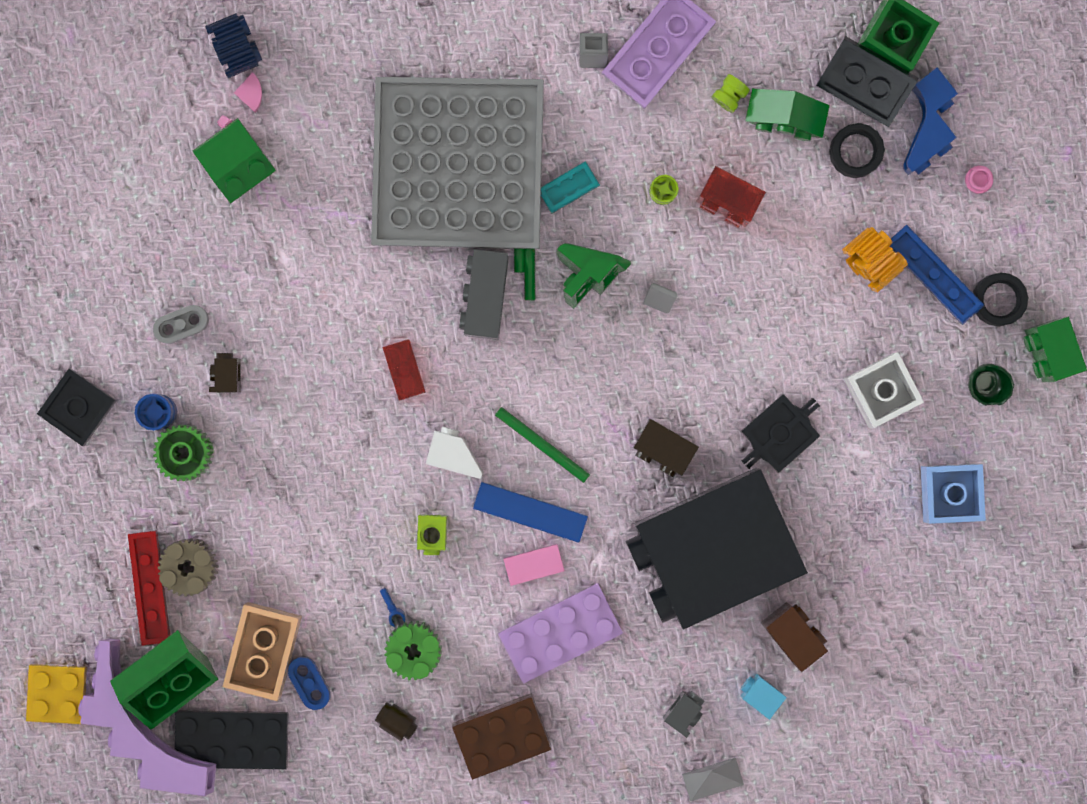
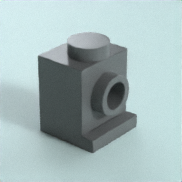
M682 691L663 716V720L687 738L690 735L687 728L689 725L694 727L703 714L700 710L705 701L692 691L689 695Z

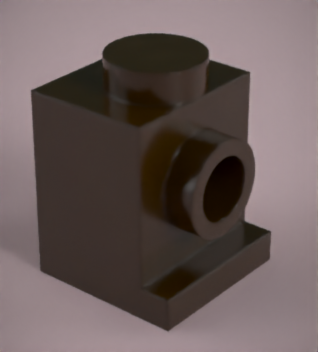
M216 353L214 364L210 365V381H215V387H209V392H241V359L233 358V353Z

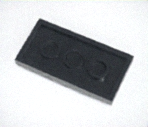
M177 710L175 712V750L197 760L215 763L217 769L286 770L288 768V712Z

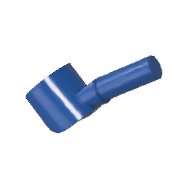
M386 588L380 590L390 612V625L396 627L392 619L396 614L401 615L405 623L404 611L395 606Z

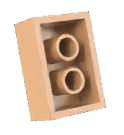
M251 602L244 604L222 687L278 701L282 696L302 616Z

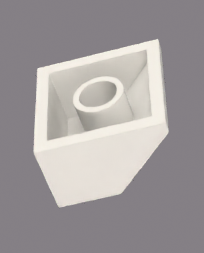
M442 427L441 431H434L426 464L481 479L483 470L466 440L458 436L460 431L447 427Z

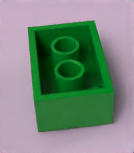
M177 630L113 678L110 683L119 703L152 730L219 679L208 657Z

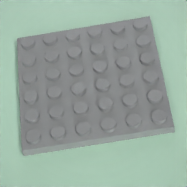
M376 77L371 245L540 249L544 80Z

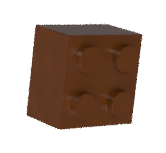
M786 602L764 619L761 624L795 667L803 672L828 652L824 646L828 641L814 626L810 628L806 624L810 619L797 604L791 606Z

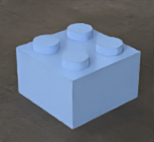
M983 464L921 466L923 522L934 524L986 521Z

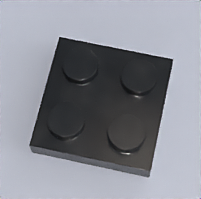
M69 368L37 415L81 446H85L117 400Z

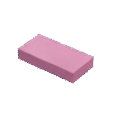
M557 544L503 558L510 586L565 571Z

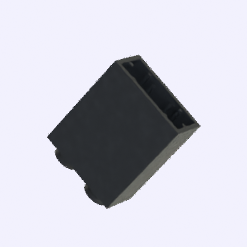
M758 468L747 471L635 522L634 525L639 535L625 541L639 572L653 566L662 586L650 591L649 595L662 623L677 618L683 630L808 573L762 470Z

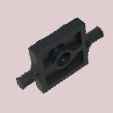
M784 394L779 396L741 430L753 448V451L741 460L742 463L746 464L745 466L750 469L757 461L763 459L777 473L781 472L820 437L819 433L811 426L808 418L820 405L815 403L816 400L814 398H811L802 408L793 405Z

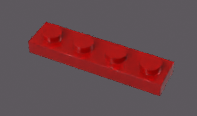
M155 530L128 534L141 646L160 644L170 636L165 589L159 580L160 575H158L161 572L158 569V566H161L158 563L161 560L158 532Z

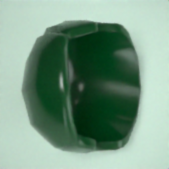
M992 363L977 366L970 374L968 388L971 396L982 405L1000 406L1012 396L1014 382L1011 374L1000 365Z

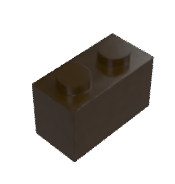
M649 419L632 448L637 450L635 456L649 464L652 459L662 464L659 470L674 478L676 473L683 476L699 446Z

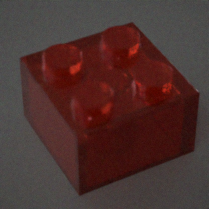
M715 166L696 202L701 204L699 208L711 215H715L717 212L726 217L724 220L726 223L739 228L740 226L746 227L751 222L766 192Z

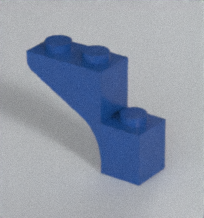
M938 67L916 83L912 90L919 100L922 119L903 163V169L907 175L914 171L919 175L931 165L928 161L935 154L942 157L953 148L951 142L957 138L936 112L938 110L942 114L955 104L952 98L958 94Z

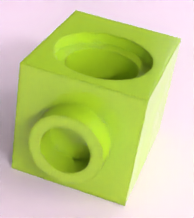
M418 515L417 550H423V555H440V550H446L447 515ZM433 527L439 531V541L430 543L425 539L424 533L427 528Z

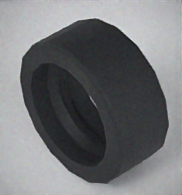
M862 123L847 125L837 132L831 141L829 149L830 160L835 169L844 176L851 178L865 177L876 170L883 161L885 152L884 142L878 131L870 125ZM850 135H863L870 140L873 146L872 158L864 166H850L841 157V145L845 138Z
M1001 272L986 276L978 282L973 290V294L984 304V307L976 315L988 325L1004 326L1012 324L1020 319L1027 309L1029 299L1027 289L1022 281L1012 274ZM996 283L1010 286L1016 295L1014 309L1004 316L993 315L986 309L984 304L986 290Z

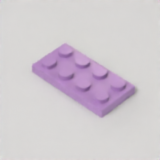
M661 0L602 71V74L645 109L715 25L716 21L691 0Z
M598 583L498 633L523 684L623 634Z

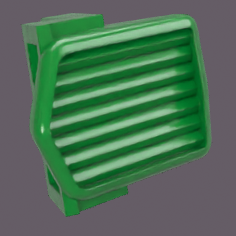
M565 243L557 248L558 259L574 272L563 284L565 287L563 290L565 302L573 309L591 289L601 295L619 275L618 273L626 271L631 265L630 260L619 255Z

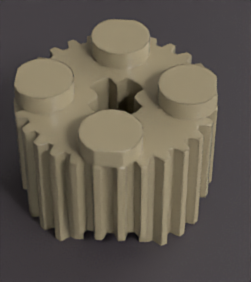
M193 538L183 539L169 545L164 550V554L160 556L162 560L158 561L161 566H158V569L161 571L158 573L160 575V582L164 587H167L168 591L172 589L173 594L178 592V596L184 594V597H187L188 595L193 596L203 592L212 584L211 581L216 579L214 575L218 574L216 569L219 568V565H216L218 560L214 559L216 554L211 553L213 549H208L209 545H204V541L199 542V539L193 540ZM189 560L191 561L190 566H194V571L187 574L185 569H183V564Z

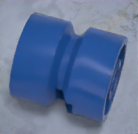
M149 394L139 399L135 406L134 414L140 426L147 430L155 431L164 430L173 425L178 411L176 404L168 396Z

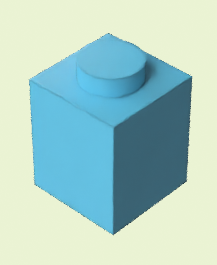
M758 674L754 678L750 676L740 689L743 691L740 695L742 699L769 720L787 698Z

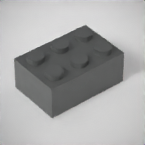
M474 249L473 256L468 255L466 272L471 274L470 284L465 283L463 290V300L468 302L467 311L461 312L459 328L464 330L465 336L499 340L509 260L508 253Z

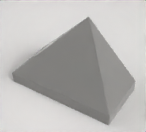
M736 758L682 774L690 801L744 785Z

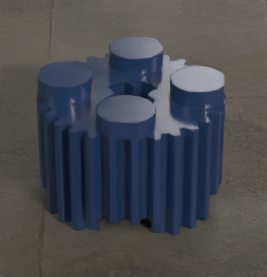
M237 13L205 26L208 35L211 33L215 35V38L211 40L221 65L227 64L229 67L225 69L227 78L259 66L258 62L262 61V57L255 41H248L247 36L251 32L244 15L237 16Z

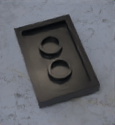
M845 36L816 86L885 126L890 127L919 78Z

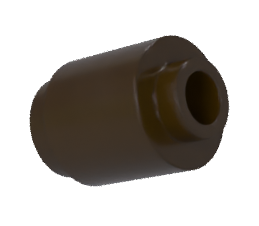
M386 702L375 719L380 724L379 727L399 741H402L404 738L410 740L418 727L414 723L417 718L395 703L391 705Z

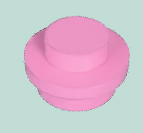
M974 166L966 173L965 184L973 193H985L993 185V174L985 166Z

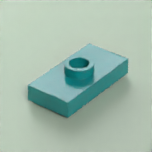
M585 161L542 186L541 197L551 214L599 187L600 184Z

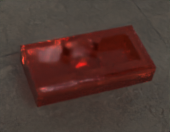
M410 339L382 347L399 401L426 393Z

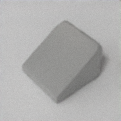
M580 33L579 66L581 68H606L608 62V33Z
M653 283L649 287L644 304L661 312L669 313L678 294L675 291Z

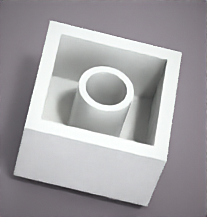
M898 352L892 353L843 378L869 428H876L924 403Z

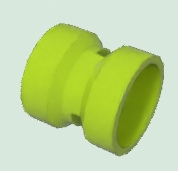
M728 74L723 80L722 88L717 89L711 98L726 111L734 113L738 108L739 100L745 98L750 89L738 78Z
M659 175L650 185L649 193L651 199L659 205L671 203L678 194V183L672 176Z

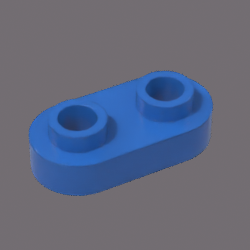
M306 656L294 659L288 667V676L302 702L311 710L324 708L329 702L331 694L315 662ZM299 666H306L308 673L301 675L298 672ZM319 690L322 697L318 700L314 699L312 691Z

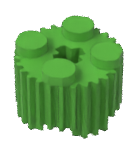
M178 425L166 429L167 432L160 433L161 437H157L158 442H154L156 448L153 450L156 451V454L153 457L157 458L155 463L159 464L157 468L161 469L160 473H165L164 477H170V480L189 481L201 477V474L206 473L205 469L210 468L208 464L212 463L210 458L214 457L212 455L214 447L213 443L209 441L210 438H206L207 434L202 433V429H197L196 426ZM187 447L189 456L181 460L179 458L181 453L178 452V449Z
M411 621L409 625L407 623H404L403 626L399 625L388 637L387 645L384 649L386 650L384 655L387 656L386 663L393 673L397 672V676L402 675V679H405V677H408V680H411V678H414V680L423 679L437 667L441 659L442 645H439L441 640L437 639L438 634H434L435 630H431L430 625L425 626L424 622L419 624V621L413 624ZM412 644L418 645L417 650L421 654L415 655V657L410 656L406 646L411 648Z

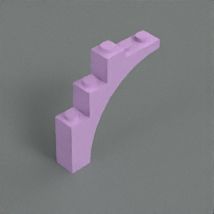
M108 638L99 640L94 653L95 661H97L96 672L92 678L94 693L84 695L80 701L79 715L81 716V724L113 728L108 737V746L111 748L110 756L142 760L137 773L140 780V788L199 796L213 793L216 773L215 763L197 760L176 751L158 738L152 730L119 703L110 681L122 672L120 665V639Z

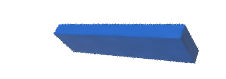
M905 225L891 238L893 243L890 247L895 253L899 252L903 255L908 263L906 267L962 325L984 307V304L908 225Z
M481 482L473 506L475 510L580 543L588 518L586 515Z

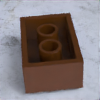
M532 693L453 722L452 725L472 780L551 750V743Z

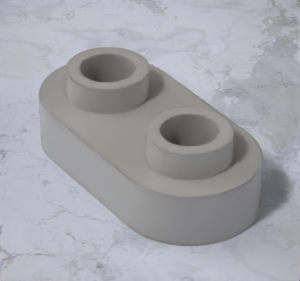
M190 305L158 318L154 323L153 333L158 341L172 344L205 330L209 317L202 307ZM194 314H197L200 318L199 323L196 325L190 322V318ZM165 326H173L174 330L171 335L165 334Z

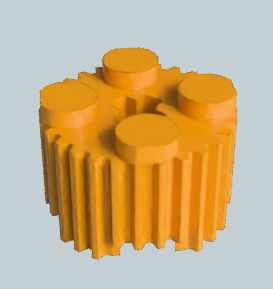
M870 227L861 232L842 251L844 254H848L849 257L846 259V263L857 276L860 274L864 279H868L871 282L868 287L878 293L904 271L908 263L903 255L893 251L890 247L893 242L884 231L881 230L878 233L873 227Z

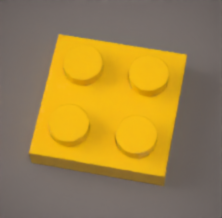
M29 665L26 721L81 724L79 704L83 696L86 695L87 667Z

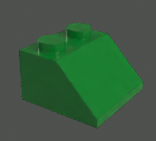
M238 118L193 150L194 155L230 204L276 171L268 157Z

